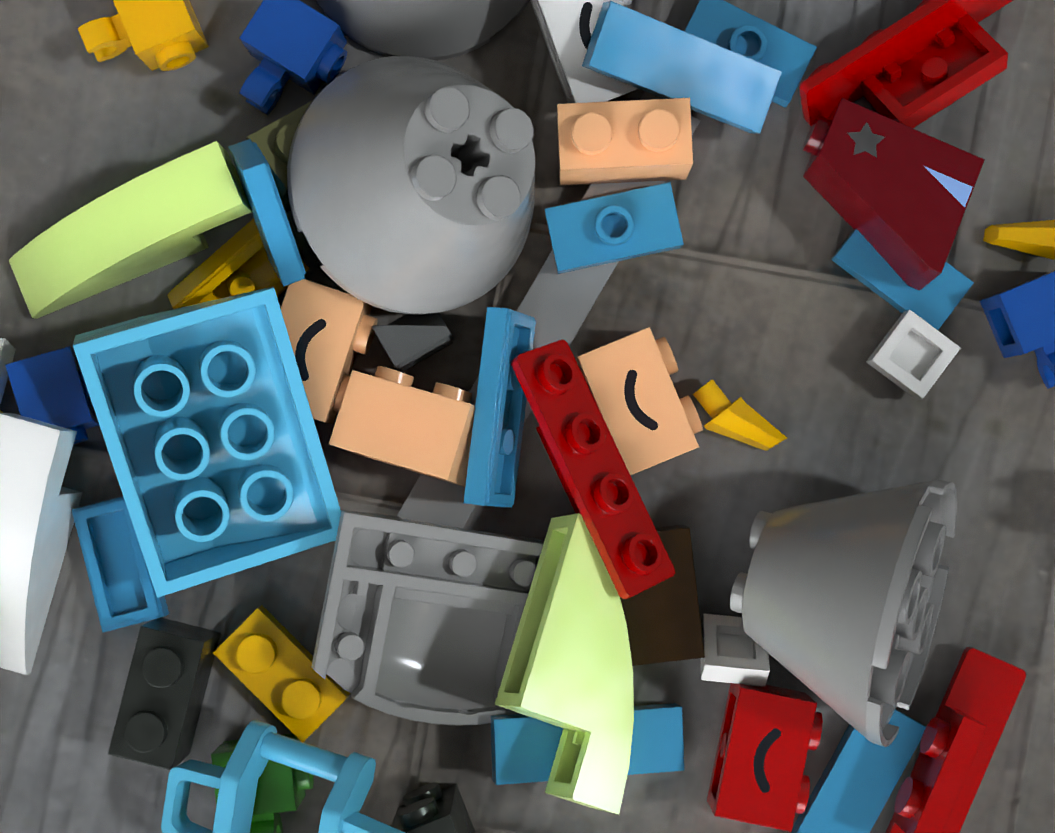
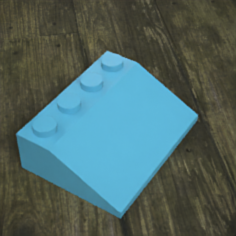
M274 287L141 316L75 336L73 348L157 598L336 540L341 510Z

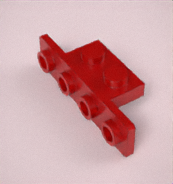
M923 0L913 12L886 29L874 31L858 47L834 62L825 63L816 68L799 86L803 118L812 126L818 115L828 119L842 98L854 102L864 96L879 114L908 127L915 128L1007 69L1008 52L978 23L1013 0Z
M561 339L519 354L511 361V366L539 424L536 430L575 513L582 515L619 596L622 599L630 598L674 576L675 568L568 343Z
M966 647L937 714L930 720L924 730L920 743V753L910 777L904 780L897 793L894 806L895 812L886 833H960L1026 679V672L1023 669L973 647Z

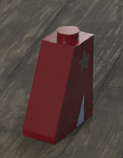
M842 98L828 119L818 115L810 128L802 151L812 155L803 177L854 230L857 229L908 286L920 291L942 273L985 159Z

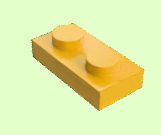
M263 605L258 607L213 652L301 742H304L351 694L327 674L324 679L311 667L313 655Z

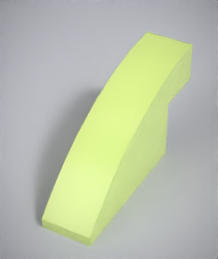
M215 141L169 161L96 198L39 234L9 259V263L31 317L38 319L209 248L203 232L252 212V209L228 151Z
M576 513L551 518L495 705L563 728L545 793L589 808L619 814L629 771L634 725L633 666L628 628L620 596L582 515Z

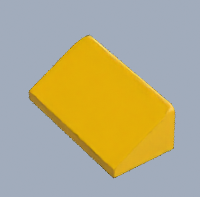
M253 218L176 285L167 296L172 308L176 309L269 287L275 288L278 297L288 288V285L283 287L272 267ZM302 260L305 271L307 272L310 268Z

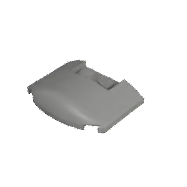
M342 510L311 667L324 679L326 674L330 676L344 690L350 692L353 699L362 704L408 720L442 725H481L491 723V716L515 714V711L495 705V701L544 540L402 519L399 516Z

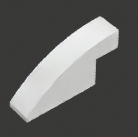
M0 413V668L28 675L32 671L74 525L72 509L79 507L83 493L62 487L77 431L13 413Z

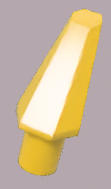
M1055 220L991 225L985 229L983 241L1055 260Z
M713 379L693 393V396L712 418L704 425V428L764 451L787 439L784 434L750 407L742 397L731 403Z

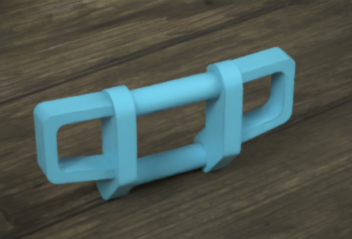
M253 720L246 726L226 767L189 759L170 770L161 822L162 833H250L258 778L261 777L268 761L271 760L335 782L323 807L318 833H406L359 813L373 783L376 767L375 759L356 752L346 757L277 734L275 726L259 720ZM191 782L219 789L213 831L193 823L187 816Z

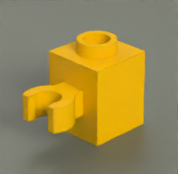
M113 0L118 14L112 17H103L89 21L77 28L89 54L94 52L98 62L112 59L132 46L135 54L151 71L158 68L162 71H171L184 67L196 58V52L209 47L189 0Z

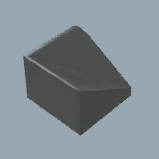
M440 313L425 315L406 314L389 325L372 326L394 366L403 371L453 344L452 340H454Z

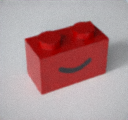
M730 683L707 796V802L714 816L792 832L795 813L803 814L809 799L810 778L808 775H803L808 750L816 751L818 748L823 726L822 713L816 712L817 702L805 692L771 685L755 686Z

